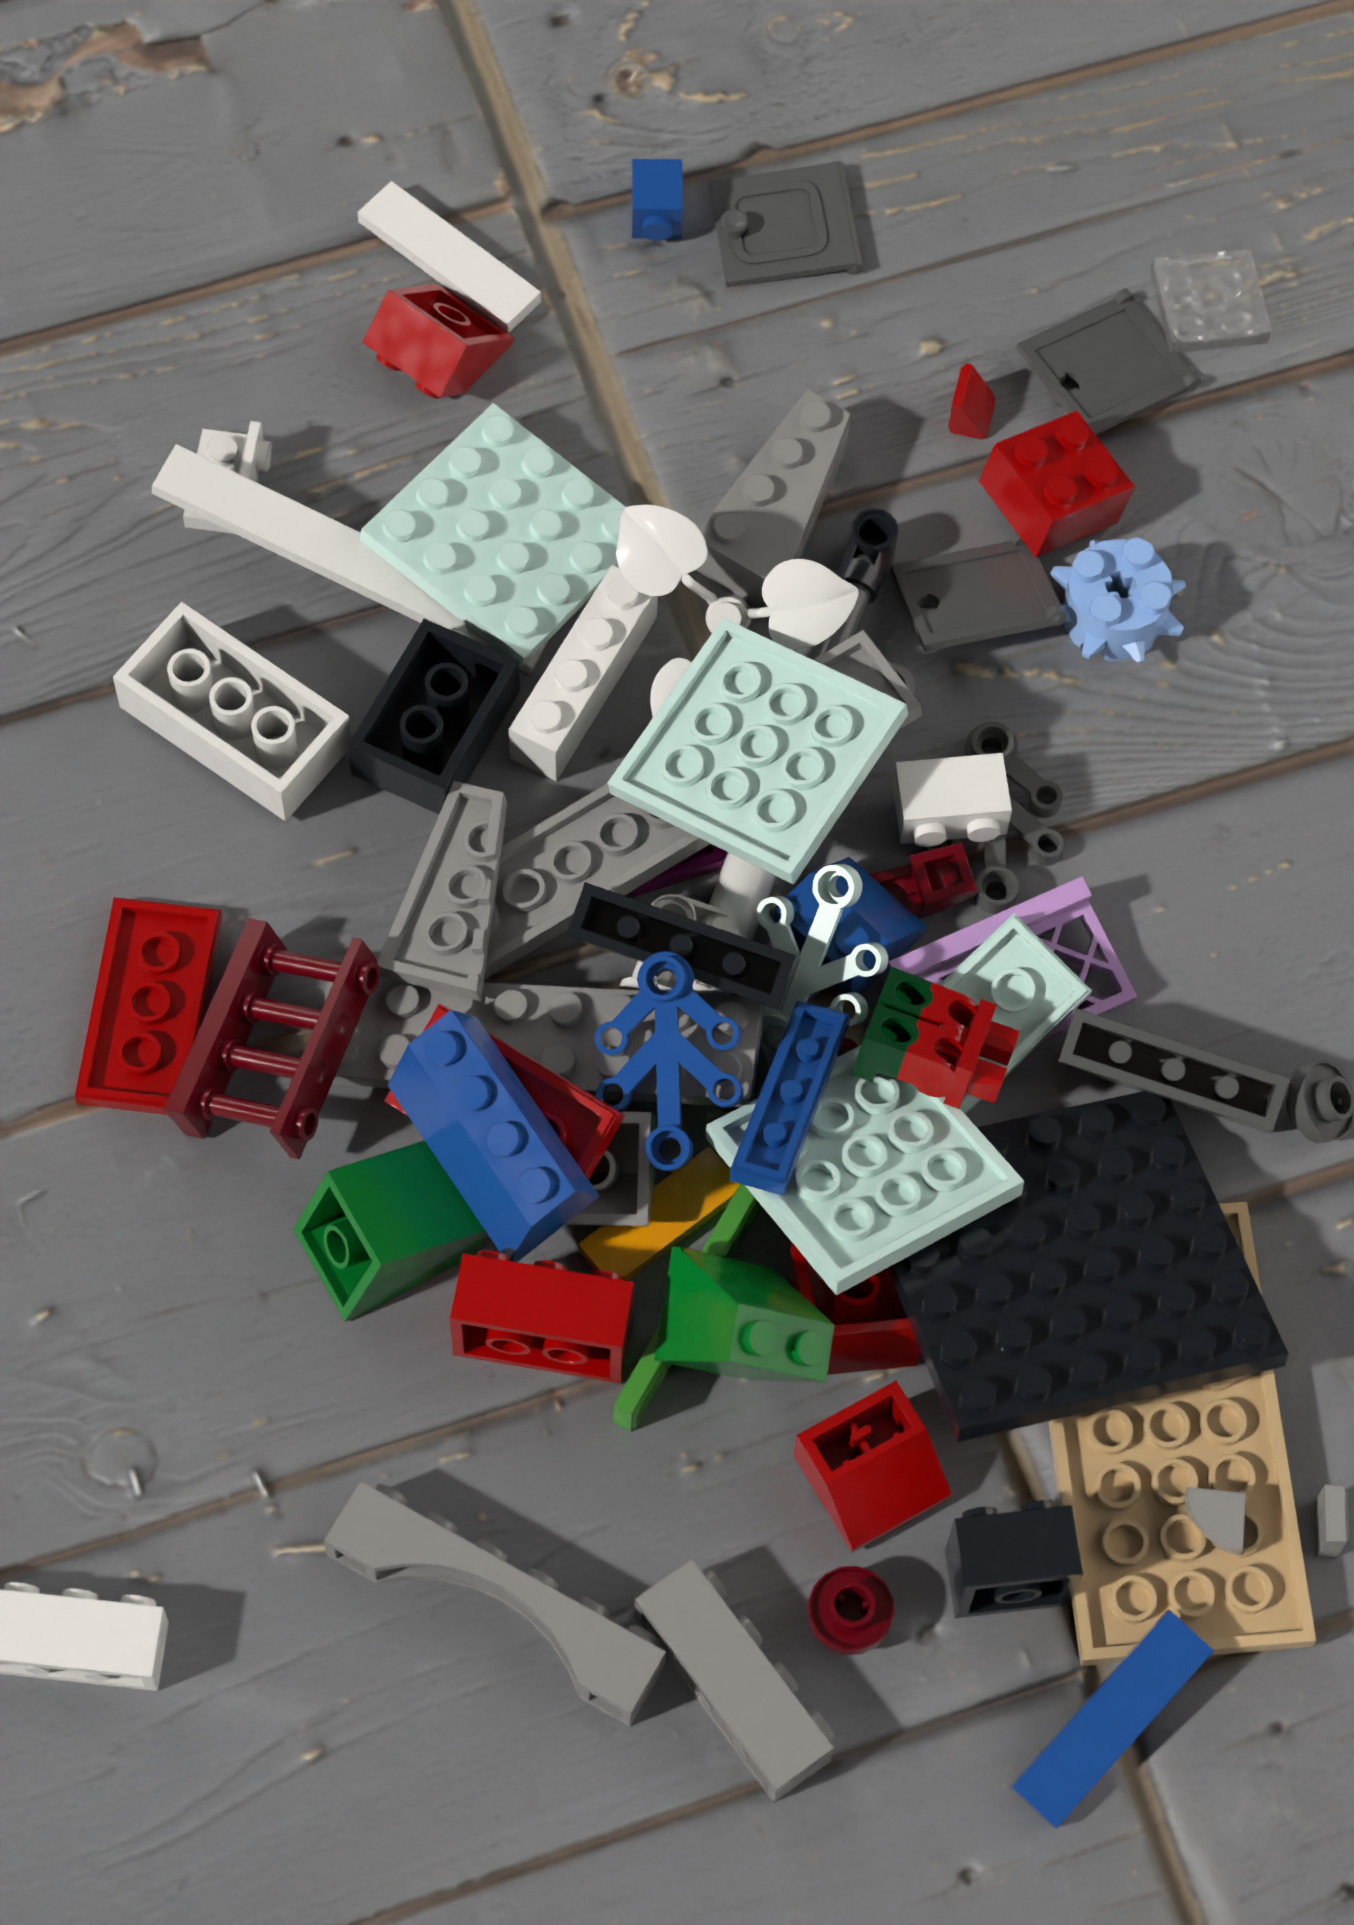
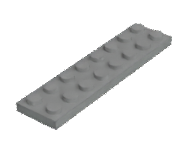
M380 977L377 989L367 1000L332 1085L389 1088L388 1083L407 1045L423 1033L438 1004H442L452 1010L477 1017L485 1030L596 1097L598 1085L607 1078H613L655 1033V1009L630 1033L631 1044L629 1049L621 1056L610 1057L600 1052L596 1047L594 1041L595 1032L603 1023L612 1021L639 990L484 983L482 999L477 1001ZM327 981L324 1004L333 982ZM697 993L720 1016L729 1017L739 1024L742 1030V1040L739 1046L732 1051H718L708 1043L706 1030L678 1007L679 1032L723 1073L732 1074L742 1082L744 1095L741 1102L735 1106L742 1107L754 1100L764 1005L738 995ZM722 1024L717 1027L714 1034L716 1042L718 1044L730 1042L734 1034L733 1028L729 1024ZM618 1029L609 1030L603 1039L605 1047L607 1049L617 1048L622 1041V1035ZM680 1064L681 1104L718 1106L710 1100L707 1092L708 1089ZM656 1066L632 1091V1101L657 1103ZM730 1080L720 1082L716 1088V1095L721 1101L730 1100L735 1094V1085ZM619 1085L610 1086L606 1090L605 1100L622 1101L623 1090Z

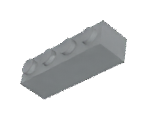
M690 1559L635 1598L634 1615L648 1632L660 1640L659 1648L666 1651L668 1661L771 1800L776 1802L831 1761L834 1747L830 1741L835 1738L834 1733L816 1709L808 1713L794 1695L799 1691V1688L787 1668L779 1661L772 1666L759 1647L764 1644L763 1639L749 1618L745 1615L736 1618L724 1602L729 1596L717 1575L710 1568L702 1572L694 1560Z

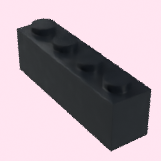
M586 882L584 883L566 934L573 939L642 963L648 957L658 952L676 953L690 964L694 974V981L750 999L779 1011L783 1010L800 961L794 954Z

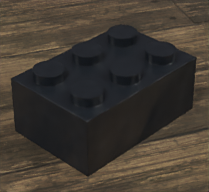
M424 618L348 744L351 775L439 815L453 781L467 783L519 694V661Z

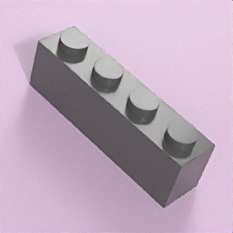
M1077 1008L1073 1012L1057 1061L1059 1065L1141 1092L1154 1094L1169 1099L1171 1102L1265 1133L1273 1132L1290 1080L1288 1077Z

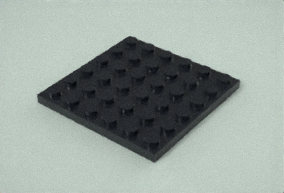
M1144 1091L977 1127L1024 1180L1022 1195L888 1267L957 1442L1285 1367L1289 1354L1171 1100Z

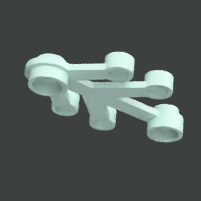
M835 864L825 866L815 875L813 893L820 906L801 953L790 927L794 918L792 903L783 896H774L763 899L757 907L756 915L758 922L767 929L773 948L794 954L800 959L783 1010L779 1011L764 1005L761 1038H764L774 1048L775 1052H777L780 1044L776 1037V1031L779 1026L786 1029L797 1000L806 1003L810 994L859 975L870 977L881 974L888 965L886 949L879 943L869 942L855 947L850 955L821 966L844 908L855 904L862 893L861 877L849 865ZM840 876H843L848 882L849 889L845 896L839 894L836 889V881ZM773 903L777 904L781 909L782 915L778 923L774 922L769 915V909ZM866 950H870L875 955L876 963L873 969H868L863 963V954ZM855 992L838 995L833 999L831 1006L827 1007V1009L843 1013L844 1002L846 1000L851 1001L855 1006V1016L853 1019H850L849 1027L862 1023L868 1014L866 1000Z

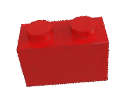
M439 284L389 289L362 343L377 353L376 359L381 364L395 371H403L416 380L415 387L429 397L441 399L442 397L465 394L509 349L515 337Z
M791 1244L790 1255L793 1287L834 1324L827 1375L918 1366L920 1348L888 1268L836 1295L796 1246Z

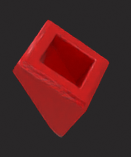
M964 363V366H961L952 401L948 429L953 434L982 440L988 435L996 401L993 392L972 364Z

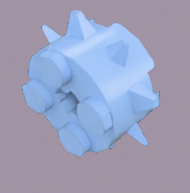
M1139 537L1129 540L1117 539L1101 542L1093 539L1090 541V547L1078 553L1072 567L1054 566L1050 575L1065 591L1062 605L1066 614V620L1063 623L1064 629L1076 646L1081 648V643L1083 644L1082 656L1090 659L1097 653L1104 654V660L1134 659L1137 663H1142L1145 661V653L1152 648L1154 641L1159 635L1180 636L1184 629L1182 624L1168 609L1172 596L1184 589L1186 584L1184 580H1172L1170 570L1162 558L1154 552L1152 544Z

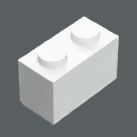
M1003 753L895 763L892 790L900 844L915 843L918 846L930 847L939 845L945 840L969 838L975 842H985L995 839L999 835L1007 834L1012 808Z

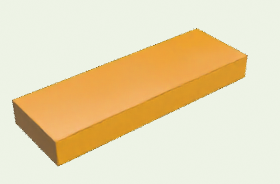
M708 1146L692 1158L686 1167L673 1172L654 1187L649 1226H601L578 1244V1251L594 1270L613 1271L622 1275L625 1281H629L727 1207L739 1183L729 1181L730 1169L714 1150Z

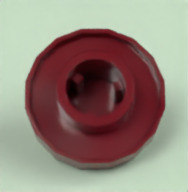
M859 1566L838 1567L825 1573L814 1585L807 1606L808 1623L815 1638L827 1649L842 1655H861L876 1648L887 1637L894 1618L893 1596L887 1584L874 1572Z

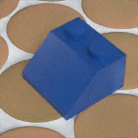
M847 857L830 864H846L853 867L861 877L862 893L855 904L844 908L821 966L848 956L855 947L869 942H876L882 945L887 951L889 962L900 957L927 931V926L919 918L905 908L900 901L874 880L852 858ZM820 869L812 871L785 897L794 907V918L790 927L800 953L820 906L813 893V880ZM840 876L836 881V889L839 894L845 896L849 886L847 880ZM776 905L773 908L774 922L778 923L782 913L780 907ZM866 950L863 954V963L868 969H873L876 963L875 955L870 950ZM881 974L870 977L859 975L833 985V987L841 994L855 992L861 995Z

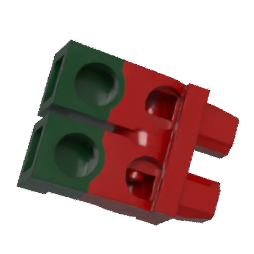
M891 967L851 1075L873 1082L877 1072L913 1084L919 1092L927 1096L945 1097L943 1104L957 1109L960 1108L965 1093L995 1104L1007 1068L978 1057L981 1056L1008 1066L1020 1031L991 1021L997 1004L981 999L978 1005L973 999L964 994Z

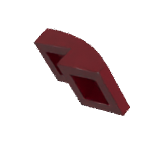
M962 842L910 855L908 865L869 874L919 919L945 910L977 895V887Z

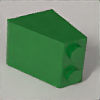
M425 1140L327 1171L293 1227L294 1233L344 1322L355 1319L460 1264L463 1253L476 1255L488 1237L487 1232Z
M672 1247L654 1361L745 1380L826 1382L834 1324L778 1272L770 1267L682 1247Z

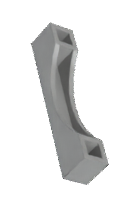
M362 1481L359 1482L324 1539L328 1557L376 1584L400 1580H438L470 1587L502 1601L528 1619L551 1643L567 1668L580 1699L622 1723L631 1726L665 1667L666 1651L659 1648L661 1642L656 1636L636 1625H630L627 1630L608 1619L610 1613L603 1606L589 1598L580 1596L575 1601L557 1591L558 1583L537 1569L529 1568L525 1573L506 1562L508 1556L495 1545L484 1540H478L475 1545L456 1534L458 1531L457 1527L443 1516L429 1511L424 1517L406 1506L408 1503L407 1499L391 1487L378 1484L374 1489Z

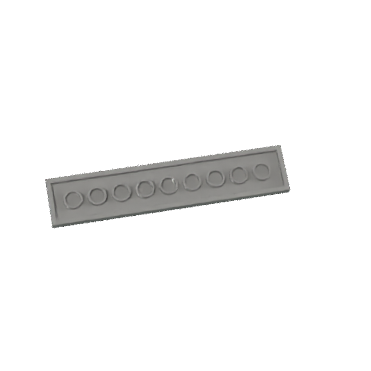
M864 630L813 659L906 703L908 716L898 730L923 716L921 704ZM607 783L506 843L501 849L484 980L568 930L585 882L621 895H626L711 843L610 794Z

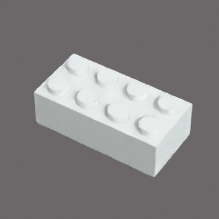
M183 602L170 613L113 676L119 706L285 822L346 754L348 744L352 739L349 715Z

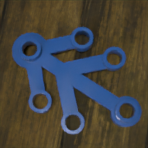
M658 952L648 957L639 969L637 976L639 992L612 1021L605 1022L598 1027L595 1032L594 1041L598 1050L610 1057L623 1055L631 1044L630 1033L654 1009L655 1033L613 1078H607L598 1085L596 1097L607 1104L605 1100L606 1090L610 1086L619 1085L623 1090V1099L619 1104L611 1107L623 1112L632 1102V1091L656 1066L658 1128L649 1134L645 1143V1153L649 1162L654 1167L667 1172H675L688 1165L694 1150L690 1136L682 1130L680 1064L708 1089L707 1092L710 1100L722 1108L735 1107L741 1102L744 1095L743 1084L737 1077L729 1073H723L679 1032L678 1007L706 1030L708 1043L718 1051L729 1052L736 1049L742 1040V1030L736 1021L729 1017L720 1016L693 990V970L683 957L673 952ZM664 971H673L676 976L674 987L667 991L660 990L657 984L659 975ZM722 1024H729L733 1028V1038L727 1044H718L714 1037L715 1030ZM611 1029H618L622 1035V1041L615 1049H607L603 1042L604 1035ZM730 1080L735 1085V1094L730 1100L721 1101L716 1095V1088L720 1082ZM669 1139H676L681 1145L679 1156L673 1160H667L662 1154L663 1144Z

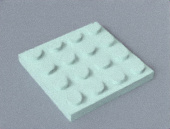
M492 403L361 529L359 540L498 651L518 660L519 667L522 668L592 597L610 566L613 565L619 568L617 544L620 516L626 507Z
M723 618L612 775L607 785L610 794L794 885L908 716L907 705Z
M861 1045L837 1057L785 1196L746 1186L836 1295L1021 1196L1024 1186V1180L960 1108L957 1109L943 1104L945 1097L927 1096L919 1092L913 1084L877 1072L873 1082L852 1076L851 1074ZM758 1098L706 1125V1140L730 1168Z

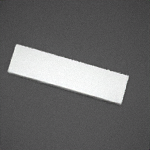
M389 182L358 211V222L507 333L512 331L541 303V291L394 182Z

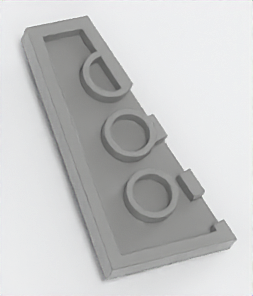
M453 781L378 958L377 964L380 968V977L481 1001L508 804L503 792Z

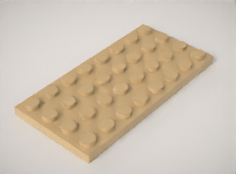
M1247 1201L1220 1203L1223 1214L1261 1293ZM1274 1369L1048 1421L1059 1506L1072 1505L1083 1576L1072 1599L1081 1666L1120 1663L1166 1610H1171L1214 1650L1211 1655L1313 1647L1316 1642ZM1187 1487L1246 1493L1243 1550L1240 1555L1228 1553L1215 1547L1212 1541L1198 1529L1194 1521H1191L1185 1505V1491Z

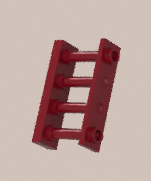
M248 918L164 1108V1111L185 1135L205 1139L212 1120L216 1119L217 1116L271 1128V1135L289 1157L300 1160L307 1142L316 1133L319 1113L367 1000L375 992L379 984L380 968L377 964L378 960L363 939L352 938L343 962L288 952L284 943L267 921ZM280 972L333 982L322 1009L266 999L275 976L279 975ZM259 1020L313 1030L301 1058L250 1048L245 1045L254 1024ZM238 1068L291 1078L292 1080L281 1106H275L224 1095L233 1072Z

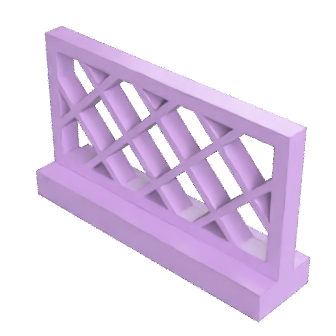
M1083 876L888 962L886 969L881 974L885 983L891 967H895L940 985L943 979H946L1014 913L1038 938L1053 931L1050 941L1039 939L1055 955L1081 964L1082 967L1078 977L1083 982L1089 968L1110 976L1118 994L1104 1000L1089 996L1081 1003L1089 1006L1082 1009L1083 1011L1101 1016L1137 998L1118 957L1088 901L1092 894ZM1079 919L1082 920L1091 938L1086 955L1057 944L1063 926ZM1095 949L1097 950L1101 960L1093 958ZM1073 1012L1043 1041L1067 1031Z

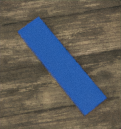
M796 1001L730 1168L729 1181L785 1196L848 1031L850 1014Z
M1166 1610L1010 1787L1053 1828L1057 1829L1214 1650L1171 1610Z

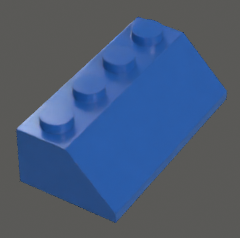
M451 1009L407 1045L388 1083V1087L500 1253L509 1256L513 1262L520 1261L600 1197L477 1017Z

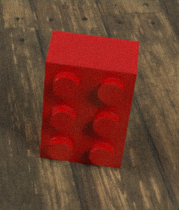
M480 1251L477 1255L463 1253L450 1314L453 1355L621 1384L633 1322L634 1282L625 1281L622 1275L609 1270H593L590 1274L568 1271L567 1267L563 1264L549 1260H538L534 1262V1265L513 1262L509 1256L496 1251Z

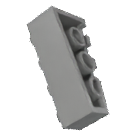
M806 389L699 528L706 540L708 555L705 563L695 571L758 608L768 607L762 596L764 580L774 567L780 563L791 559H801L807 542L811 539L817 524V517L822 504L827 498L847 448L851 413Z

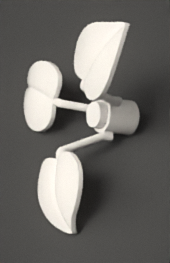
M633 505L626 507L621 512L617 560L625 581L642 594L662 596L672 592L681 580L686 587L706 600L710 605L706 612V624L711 633H713L723 618L748 629L751 619L770 617L769 634L774 642L789 649H806L818 645L833 635L847 620L857 602L859 590L856 586L845 581L824 565L808 559L784 561L775 566L767 575L762 587V596L768 607L750 609L745 600L734 595L718 598L715 593L707 590L688 574L700 568L705 563L708 555L706 540L701 530L693 521L679 512L657 505ZM685 658L672 659L657 673L652 684L650 697L653 717L692 661Z

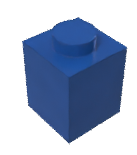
M632 159V238H647L652 241L682 238V159Z

